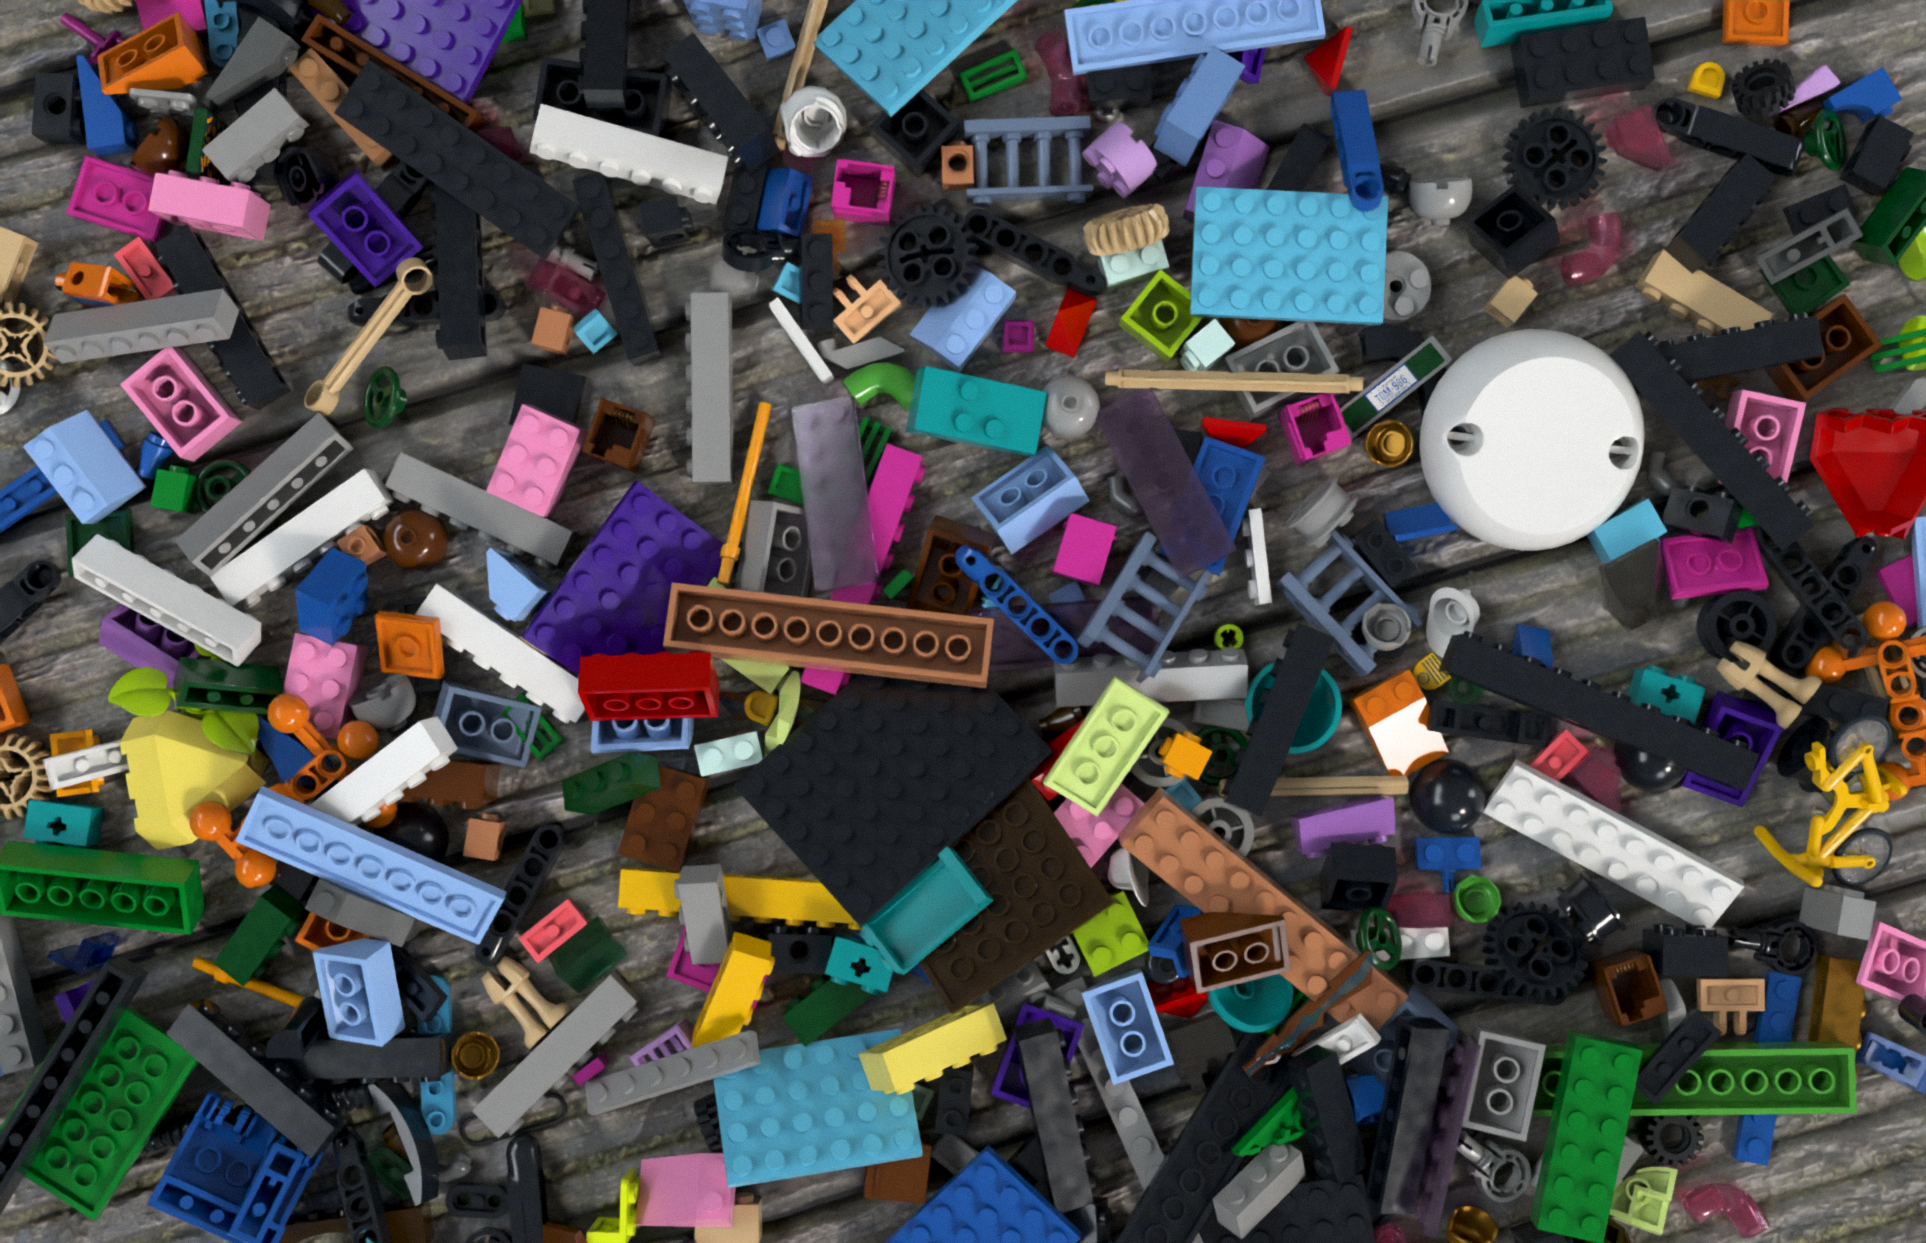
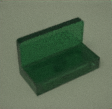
M597 916L549 954L548 957L557 977L577 993H580L626 957L627 952L625 948L612 938L605 922Z

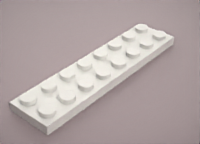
M1517 759L1486 801L1483 813L1693 925H1705L1706 928H1711L1744 888V881L1737 876Z

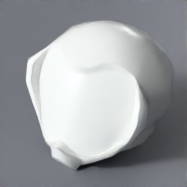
M807 86L794 91L787 102L781 103L779 112L784 125L788 148L794 155L824 157L830 154V150L843 141L847 129L846 108L838 95L825 87Z

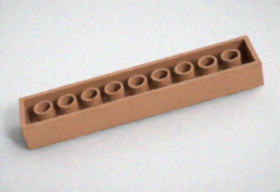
M672 582L663 647L670 653H689L690 651L698 650L711 653L713 658L986 688L994 619Z
M1161 787L1157 789L1118 834L1122 847L1204 913L1222 912L1284 916L1291 971L1280 973V975L1312 1001H1317L1332 987L1328 982L1362 954L1357 947ZM1365 958L1359 970L1348 977L1338 990L1320 1006L1322 1009L1362 981L1372 965L1367 958ZM1372 965V984L1328 1010L1327 1013L1341 1024L1361 1013L1377 1032L1408 998V995L1401 983L1385 970L1377 969Z

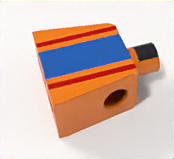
M72 262L67 273L60 272L55 279L57 290L63 291V293L88 308L138 302L141 296V292L134 282L111 266Z

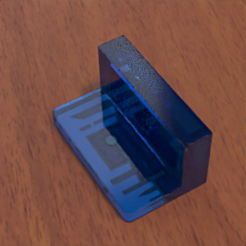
M107 932L85 938L80 946L74 944L49 951L47 958L79 974L102 968L104 963L110 960L121 937Z

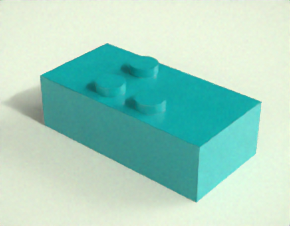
M924 366L916 370L905 432L1023 457L1036 455L1047 392Z

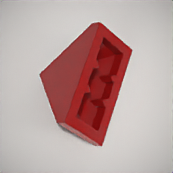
M1346 26L1303 57L1326 96L1331 97L1332 92L1337 88L1353 30L1352 27Z
M1068 288L1057 312L1045 347L1074 358L1097 299Z
M1203 417L1200 421V428L1207 437L1244 449L1261 436L1267 427L1265 424Z
M1189 974L1186 978H1180L1176 982L1166 985L1157 983L1154 980L1146 982L1157 1012L1191 1019L1208 1000L1207 992L1196 993Z

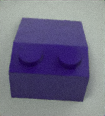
M355 168L308 208L307 215L375 288L393 274L403 260L413 257L424 248L381 193L358 168Z
M1717 690L1704 715L1700 728L1713 729L1720 733V739L1728 742L1731 738L1745 742L1750 745L1748 750L1760 755L1746 791L1728 788L1688 771L1682 778L1681 786L1743 807L1783 728L1778 726L1776 713L1773 709Z
M1023 1002L1014 1027L1050 1017L1055 1028L1061 1027L1066 1043V1046L1061 1048L1062 1056H1067L1071 1064L1084 1024ZM1012 1029L991 1085V1095L1030 1108Z

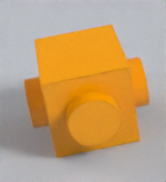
M1184 731L1182 735L1173 733L1171 738L1166 736L1160 746L1158 753L1162 757L1159 762L1166 765L1165 772L1178 779H1182L1183 775H1186L1191 779L1198 780L1213 751L1199 745L1202 739L1187 731Z

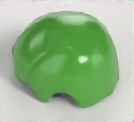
M1473 874L1456 884L1452 894L1453 908L1457 915L1470 923L1482 924L1489 922L1498 914L1502 903L1499 889L1488 877Z

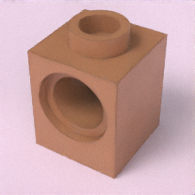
M952 141L948 143V146H941L942 190L964 191L966 189H974L973 145H967L964 141ZM955 159H961L966 163V167L961 171H954L949 167V164Z
M551 305L550 309L540 307L531 344L537 349L567 356L574 333L572 327L576 325L577 320L569 314L570 310L558 305Z
M361 525L337 541L343 553L366 562V569L387 556L382 539L375 528L368 525Z
M480 812L479 816L469 818L463 856L491 861L501 859L507 821L498 820L499 814Z

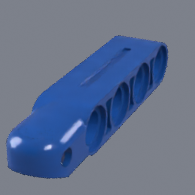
M1364 89L1333 91L1330 100V110L1344 186L1347 187L1350 203L1355 209L1364 212L1373 211L1381 203L1384 185L1366 92Z
M962 544L954 554L955 562L981 588L983 593L1055 662L1068 664L1075 660L1078 654V646L1072 634L1003 568L994 565L979 549ZM969 556L975 557L973 562H969L966 559ZM996 573L1002 576L1003 583L999 588L990 589L986 586L985 579L989 574ZM1017 595L1022 596L1026 600L1025 607L1020 611L1011 610L1008 607L1010 598ZM1037 618H1044L1049 622L1048 629L1043 633H1036L1031 629L1032 622ZM1061 640H1067L1072 644L1070 652L1065 655H1059L1054 651L1056 643Z

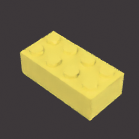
M994 1003L968 1004L955 1014L949 1012L858 1053L871 1090L884 1091L885 1094L896 1091L897 1095L913 1090L915 1088L914 1083L923 1078L927 1082L943 1075L942 1070L951 1065L955 1069L970 1063V1057L977 1053L983 1056L998 1050L997 1044L1007 1040Z

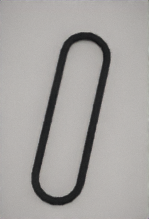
M544 1094L546 1098H556L561 1102L563 1110L558 1118L516 1130L511 1136L506 1133L499 1139L495 1136L476 1142L469 1140L465 1134V1127L468 1122L478 1119L474 1114L462 1122L460 1135L468 1145L481 1146L561 1122L566 1116L567 1103L559 1094Z

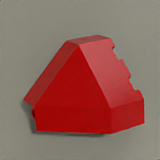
M1831 408L1817 413L1810 461L1857 538L1872 532L1878 536H1893L1904 540L1925 504L1926 410H1912V414L1903 415L1895 413L1893 409L1866 408V413L1854 414L1850 413L1847 408Z

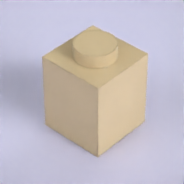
M1515 275L1510 280L1507 278L1482 309L1504 327L1508 328L1517 321L1538 293L1532 289L1533 284L1528 279Z

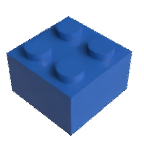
M334 548L327 552L295 589L299 631L332 646L340 636H345L348 633L354 619L358 615H362L369 605L366 562Z

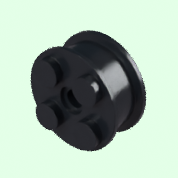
M1735 591L1719 594L1708 600L1699 612L1696 629L1701 645L1710 655L1720 660L1724 658L1734 662L1740 661L1729 652L1730 647L1735 641L1749 644L1766 652L1775 640L1777 621L1773 609L1762 597L1752 592Z
M1815 717L1802 724L1786 741L1777 761L1778 773L1785 778L1793 777L1798 781L1799 787L1808 793L1815 791L1817 793L1823 792L1812 782L1813 772L1807 767L1804 755L1812 751V743L1818 741L1825 747L1826 761L1829 759V745L1836 732L1830 729V724L1826 719ZM1844 733L1837 743L1836 751L1846 742L1848 734Z
M1581 871L1579 873L1580 879L1565 889L1561 887L1556 889L1559 894L1557 897L1558 905L1567 917L1572 918L1574 916L1576 918L1579 932L1589 945L1595 942L1601 947L1604 945L1602 941L1604 938L1618 928L1622 931L1626 930V926L1598 886L1587 874Z

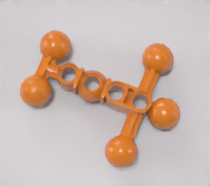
M1879 601L1872 604L1863 616V626L1868 635L1873 639L1879 640L1877 646L1867 647L1860 656L1855 658L1844 657L1835 648L1829 646L1818 647L1810 661L1804 666V672L1807 677L1813 675L1822 680L1823 684L1833 685L1844 677L1846 671L1880 665L1889 699L1886 718L1889 724L1897 731L1898 738H1900L1901 751L1909 759L1911 768H1905L1902 764L1887 761L1876 766H1882L1903 782L1908 793L1911 787L1926 784V743L1918 751L1910 750L1906 746L1910 739L1916 737L1926 742V701L1920 697L1910 659L1926 655V635L1905 640L1901 639L1899 636L1904 632L1907 625L1904 610L1896 603ZM1889 645H1897L1902 648V653L1896 659H1888L1883 655V650ZM1897 676H1905L1910 680V683L1905 689L1897 690L1891 686V681ZM1904 707H1913L1918 711L1917 716L1912 720L1901 719L1898 714ZM1890 789L1884 790L1889 795V801H1896L1905 796H1897Z
M280 694L271 701L267 710L271 726L282 733H294L314 757L302 766L293 778L289 777L285 783L275 784L268 789L306 804L309 799L318 795L335 779L340 782L355 771L349 765L350 759L356 761L365 760L372 756L378 747V733L367 722L360 720L350 721L339 730L337 744L331 745L309 722L310 712L306 701L296 694ZM329 754L336 755L341 760V766L338 768L329 767L325 762V756ZM304 775L311 776L316 781V787L312 789L303 787L300 783V777ZM206 801L195 806L189 817L190 829L194 836L203 841H216L235 861V876L242 885L247 888H261L269 884L275 877L277 870L274 858L235 842L247 815L241 821L240 827L233 831L231 829V814L223 804L216 801ZM397 802L389 806L384 804L379 808L381 811L380 815L366 823L363 821L361 823L375 829L391 824L397 814Z

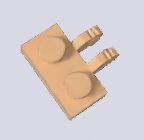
M850 274L846 278L847 284L860 296L853 303L846 298L841 289L837 287L833 289L834 297L845 308L833 322L853 345L861 341L901 306V302L887 289V286L881 279L866 291L857 279Z
M1696 978L1697 1010L1714 1011L1713 1025L1722 1032L1719 1036H1724L1727 1031V1011H1734L1733 1029L1736 1036H1744L1746 1034L1747 1011H1765V979Z

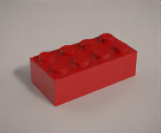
M694 650L689 653L679 654L662 651L647 655L629 652L624 655L608 656L597 653L591 656L580 657L578 694L590 721L718 717L719 679L711 653Z

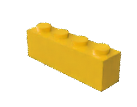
M734 932L692 1031L691 1049L742 1033L740 1031L742 1026H748L753 1013L751 1005L754 1000L759 1001L764 987V982H762L764 975L769 976L774 966L775 957L771 956V942Z

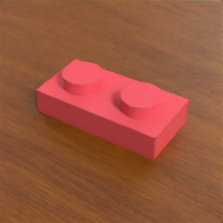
M138 236L113 254L146 300L169 297L176 292L172 284L173 278L162 267L157 256L142 237Z
M1562 729L1547 744V747H1544L1527 765L1559 782L1589 751L1567 729Z
M568 898L518 939L538 964L590 922L572 899Z

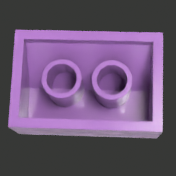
M1213 120L1182 218L1194 222L1196 187L1257 189L1270 146L1243 128Z
M119 604L102 619L99 644L137 668L151 667L163 671L168 678L167 687L174 688L173 680L180 657L209 659V657L197 652L193 642L123 604Z
M1375 795L1289 815L1297 853L1306 854L1308 859L1326 855L1325 849H1329L1331 842L1345 841L1356 844V842L1368 840L1369 844H1376L1387 841V835L1396 833L1394 799L1386 795Z

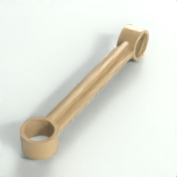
M411 257L403 260L396 269L397 284L323 381H315L308 389L304 399V406L315 413L320 412L324 417L329 415L338 403L341 388L411 296L423 294L431 287L433 276L423 260ZM422 269L425 271L423 278L416 283H406L404 281L406 274L411 270Z

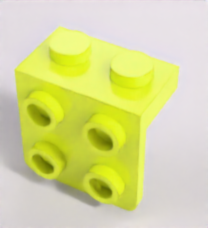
M630 1168L621 1180L620 1218L598 1217L587 1231V1243H628L631 1237L635 1236L636 1228H640V1226H636L637 1196L640 1176H637V1168Z

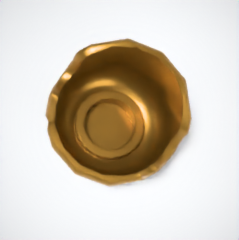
M1387 419L1373 425L1366 434L1364 447L1372 462L1385 467H1396L1406 463L1413 454L1415 438L1411 429L1404 423Z
M479 1031L466 1032L456 1039L450 1050L451 1065L456 1073L463 1078L469 1080L483 1079L493 1073L500 1061V1047L496 1040L488 1033Z
M1460 1205L1455 1208L1449 1218L1445 1234L1450 1243H1494L1498 1234V1226L1493 1217L1483 1209L1472 1205Z

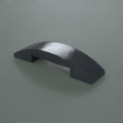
M1430 699L1427 731L1547 747L1551 716Z
M390 1079L370 1084L368 1088L379 1116L391 1113L414 1170L404 1175L415 1206L437 1198L439 1192L437 1154L431 1133L420 1110L410 1096L397 1083H391Z

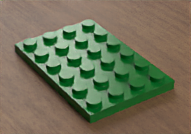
M128 1006L31 1164L25 1177L95 1221L108 1205L199 1062L166 1034L167 1031ZM43 1061L42 1064L40 1065L39 1069L37 1070V1072L35 1073V1075H34L33 1078L31 1079L30 1083L28 1084V1086H27L26 1089L24 1090L23 1094L21 1095V1097L19 1098V1100H18L17 1103L15 1104L14 1108L12 1109V1111L10 1112V1114H9L8 1117L6 1118L5 1122H4L3 1125L1 1126V1128H0V1133L2 1132V1130H3V1128L5 1127L6 1123H7L8 1120L10 1119V1117H11V1115L13 1114L14 1110L16 1109L17 1105H18L19 1102L21 1101V1099H22V1097L24 1096L25 1092L27 1091L28 1087H29L30 1084L32 1083V1081H33V1079L35 1078L36 1074H37L38 1071L40 1070V1068H41V1066L43 1065L44 1061Z

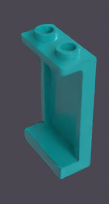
M948 846L937 854L940 857L939 860L925 870L874 918L862 927L863 930L860 931L864 941L870 947L875 945L882 954L879 960L890 973L895 971L898 974L905 975L994 901L958 853Z

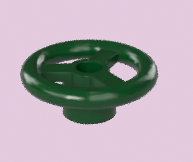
M1823 108L1815 117L1814 131L1805 134V148L1810 157L1819 156L1827 169L1836 171L1843 166L1845 161V135L1842 124L1835 112L1831 109ZM1825 118L1829 121L1828 129H1824Z
M382 366L376 369L371 375L364 393L363 408L365 418L372 427L377 429L384 428L392 421L396 413H401L407 401L405 390L400 388L399 377L391 367ZM383 376H387L390 381L386 388L382 387L379 382ZM374 395H375V404H376V406H375V412L373 411V398H374Z
M219 459L207 464L197 475L194 487V497L200 510L205 514L212 508L205 499L204 488L211 499L220 501L246 478L251 471L244 464L232 459ZM222 468H229L238 472L231 479L219 475L208 479L210 474ZM225 484L226 492L221 495L220 488Z
M1209 725L1195 735L1202 739L1201 742L1206 737L1211 736L1212 747L1210 750L1213 751L1199 780L1205 784L1219 787L1220 780L1227 779L1228 776L1234 778L1238 770L1237 768L1232 774L1225 777H1214L1207 774L1213 767L1224 769L1234 765L1233 763L1236 758L1234 751L1228 744L1222 743L1220 733L1231 736L1237 741L1239 746L1247 748L1248 741L1239 730ZM1222 749L1225 752L1223 761L1215 759L1217 750Z
M1377 906L1366 909L1359 921L1356 945L1361 953L1368 949L1372 951L1366 958L1374 967L1380 970H1390L1398 964L1402 954L1400 930L1395 919L1385 909ZM1374 917V926L1368 928L1371 918ZM1384 922L1391 933L1392 943L1388 940L1387 933L1384 930ZM1385 950L1390 958L1383 961L1375 953Z

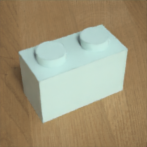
M1162 239L1152 243V245L1132 251L1116 253L1110 256L1099 255L1098 258L1100 272L1106 280V291L1152 279L1160 269L1167 274L1170 267Z
M1214 319L1185 342L1179 352L1182 356L1180 362L1188 371H1207L1229 353L1235 342L1218 321Z
M760 730L694 745L701 777L758 764L766 757L764 755V745Z

